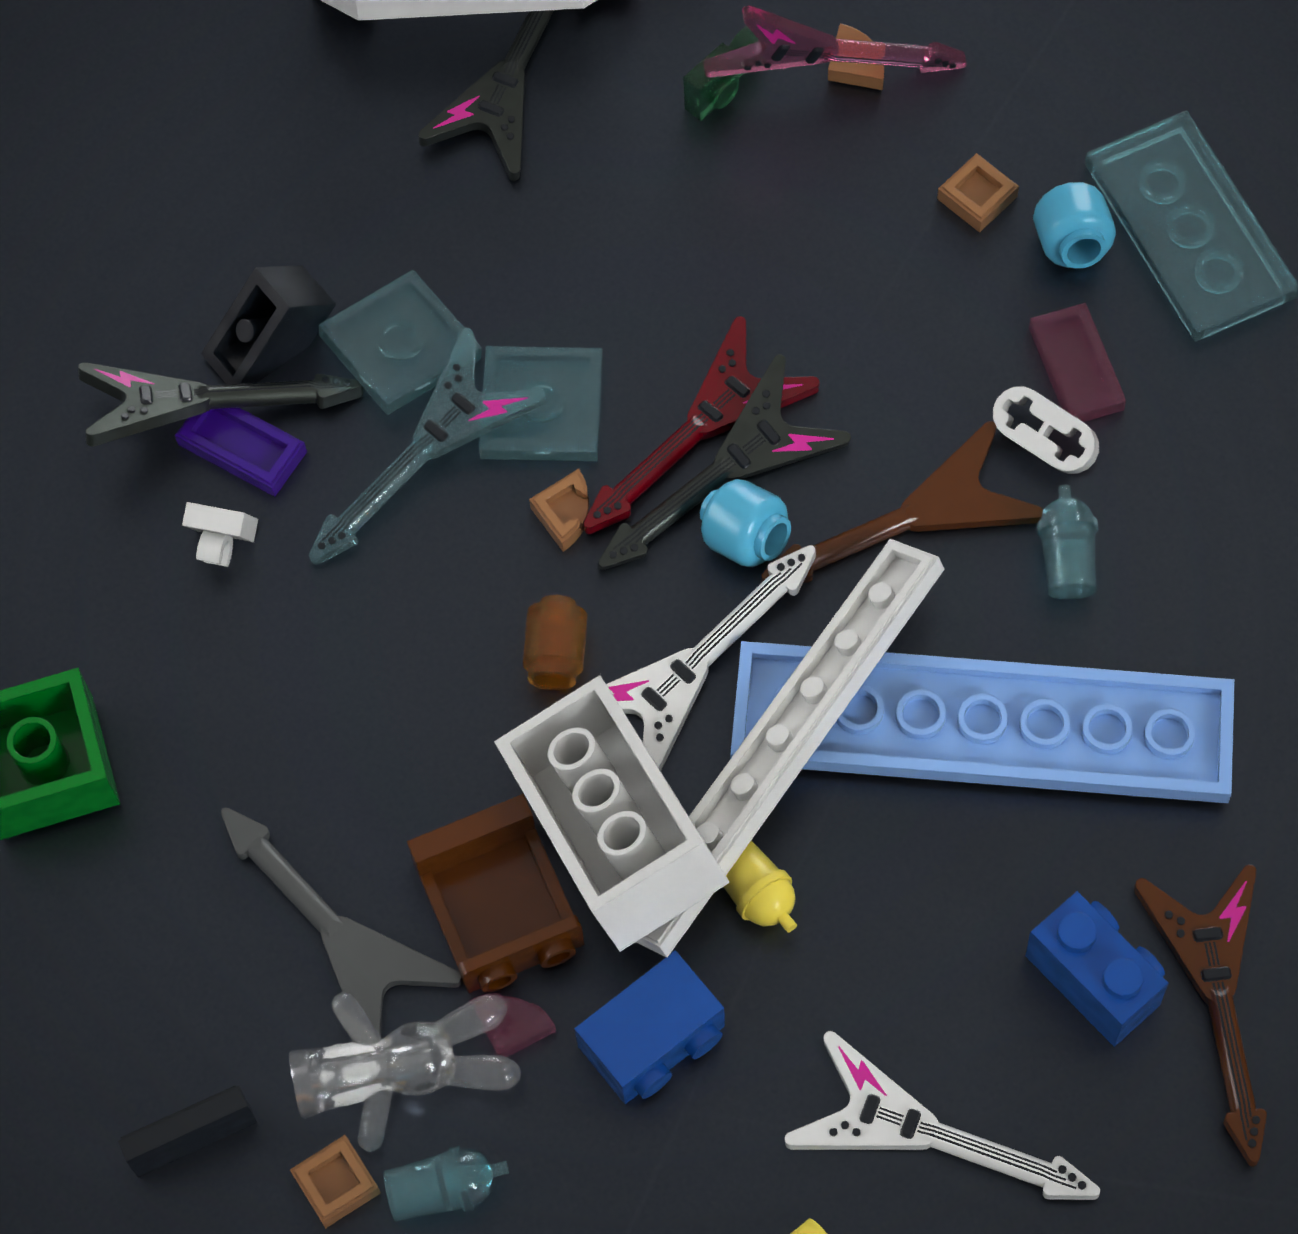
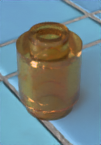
M562 595L545 596L539 603L531 605L527 610L523 667L528 671V682L538 688L547 690L572 688L576 685L577 675L582 673L584 669L588 614L583 608L577 606L576 601L570 597Z

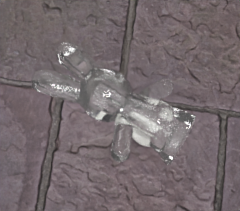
M341 992L333 998L332 1009L353 1042L289 1052L290 1069L301 1117L307 1118L336 1107L349 1106L364 1101L358 1143L367 1152H374L382 1146L393 1091L406 1095L421 1096L430 1094L447 1085L499 1091L516 1085L521 1076L518 1064L502 1055L454 1056L453 1045L496 1028L505 1018L508 1009L506 1001L499 995L492 994L479 996L436 1022L404 1024L382 1039L356 998L348 992Z

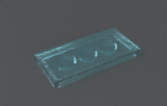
M1187 110L1086 153V167L1195 342L1298 297L1297 281Z

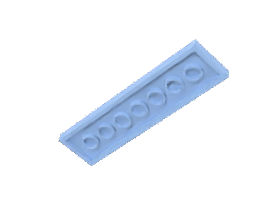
M741 641L730 759L812 646ZM885 652L802 769L1229 803L1232 793L1235 679Z

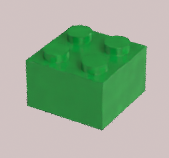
M79 668L0 690V840L120 805L94 699Z

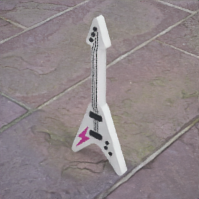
M806 546L768 564L769 576L694 648L679 651L606 684L625 714H634L643 720V743L660 771L705 682L709 666L785 593L788 592L792 596L798 594L816 558L814 546Z
M828 1031L824 1034V1045L850 1095V1102L847 1107L839 1112L787 1133L785 1145L788 1149L923 1150L932 1147L1042 1187V1195L1045 1199H1098L1100 1188L1063 1157L1056 1156L1053 1162L1050 1163L939 1123L937 1118L839 1035L833 1031Z

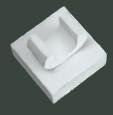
M187 502L182 526L202 532L197 546V560L228 567L232 556L233 538L254 542L258 519L243 512Z

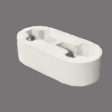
M1024 386L1005 390L997 398L993 407V420L997 429L1003 435L1052 467L1067 474H1078L1088 470L1096 461L1099 453V441L1095 432L1083 421L1055 403ZM1028 399L1032 400L1033 403L1029 411L1044 423L1038 432L1023 423H1020L1014 430L1011 428L1014 418L1007 413L1009 407L1013 403L1023 406ZM1054 429L1067 437H1072L1079 431L1082 433L1079 438V444L1085 450L1079 458L1069 455L1063 462L1059 459L1063 450L1059 445L1049 440L1048 437Z

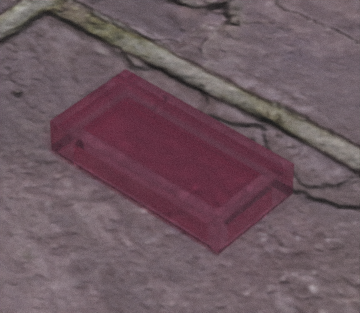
M1086 303L1030 318L1029 330L1062 409L1083 422L1124 411L1126 404L1125 396Z

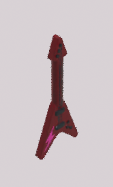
M738 316L734 319L688 412L687 421L613 489L608 485L601 487L584 520V532L586 534H592L631 516L630 504L701 439H709L732 429L761 378L751 375L747 370L746 319L744 317ZM814 376L784 377L781 408L816 394L819 391V379Z

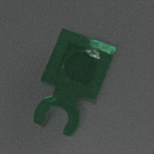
M749 24L737 33L729 46L722 42L683 77L685 109L702 121L715 108L722 109L727 106L738 92L739 78L745 72H750L758 67L755 66V61L760 60L763 62L766 58V53L759 48L766 41V36ZM751 65V70L746 71L744 67Z

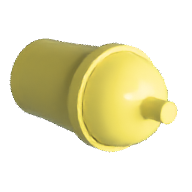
M751 840L726 875L730 883L725 885L724 889L737 905L736 910L744 920H750L763 927L780 923L789 933L797 927L796 922L789 915L795 904L792 878L785 870L779 869Z

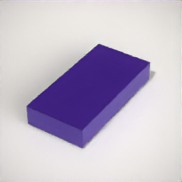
M239 407L210 409L205 413L189 417L175 434L179 446L276 497L307 453L305 442Z

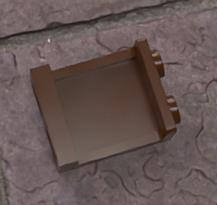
M524 793L407 841L413 864L468 994L478 989H482L483 992H493L502 989L517 979V973L541 964L543 968L562 964L576 954V948L585 945L582 926L577 915H574L537 833L533 814Z

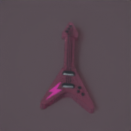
M750 5L742 8L744 23L759 40L753 44L703 61L706 77L822 64L830 61L919 68L921 73L960 69L967 66L963 51L938 42H932L928 46L836 39L833 35Z

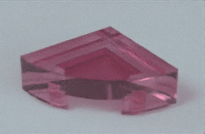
M496 993L485 994L469 1000L499 1061L556 1032L552 1019L541 1007L534 1003L531 1004L519 998L502 996V994Z

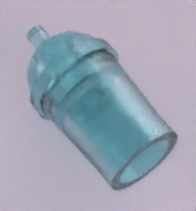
M1060 485L1058 487L1059 499L1054 500L1044 509L1041 520L1037 523V533L1042 540L1049 596L1057 599H1079L1091 596L1097 591L1095 534L1098 532V520L1093 516L1086 503L1079 499L1071 498L1070 485Z
M460 1145L449 1147L448 1152L384 1170L385 1189L392 1216L395 1222L459 1209H462L464 1212L474 1210L475 1205L483 1202L491 1194L494 1187L493 1177L509 1174L507 1161L490 1165L488 1158L479 1150L461 1148Z

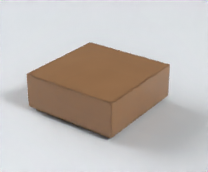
M976 153L938 188L937 199L980 233L1018 197L1019 186Z
M343 1135L290 1169L325 1229L381 1194L377 1184L346 1135Z

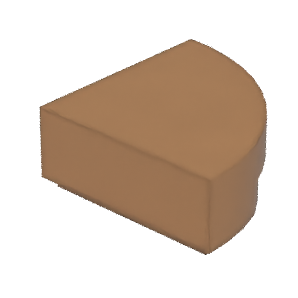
M839 25L832 55L883 60L878 47L866 34L851 26ZM831 56V57L834 58V59H841V60H854V61H868V62H881V63H884L883 61L860 60V59H847V58H835V57ZM831 59L832 61H830L828 68V81L883 90L884 64L849 63L853 61L836 62L840 60Z
M577 469L529 499L531 510L563 552L580 537L584 530V520L589 513V496L586 481L580 470Z

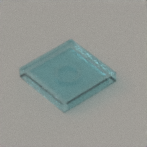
M414 270L409 271L319 324L320 338L386 415L391 414L480 360L482 356V347ZM454 364L460 365L459 371L453 370Z
M486 346L482 412L490 409L483 401L528 397V399L501 406L508 411L507 413L481 418L480 458L598 461L603 369L602 348Z

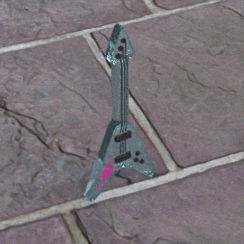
M470 328L463 329L416 427L413 442L338 518L333 514L326 517L309 552V558L315 565L320 564L357 545L358 538L355 534L429 459L438 458L544 405L547 402L544 390L536 388L492 393L478 391L475 388V336Z

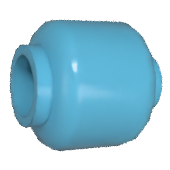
M1068 182L1056 186L1045 193L1036 204L1033 214L1035 228L1044 254L1054 264L1066 268H1086L1100 261L1112 247L1116 236L1114 221L1103 194L1095 186L1084 182Z
M734 479L727 482L719 489L711 491L701 505L700 519L702 520L701 532L703 541L711 550L741 566L755 567L766 561H771L787 545L791 533V522L788 519L785 503L777 495L749 481Z

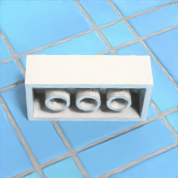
M601 675L494 741L591 912L620 952L730 883Z

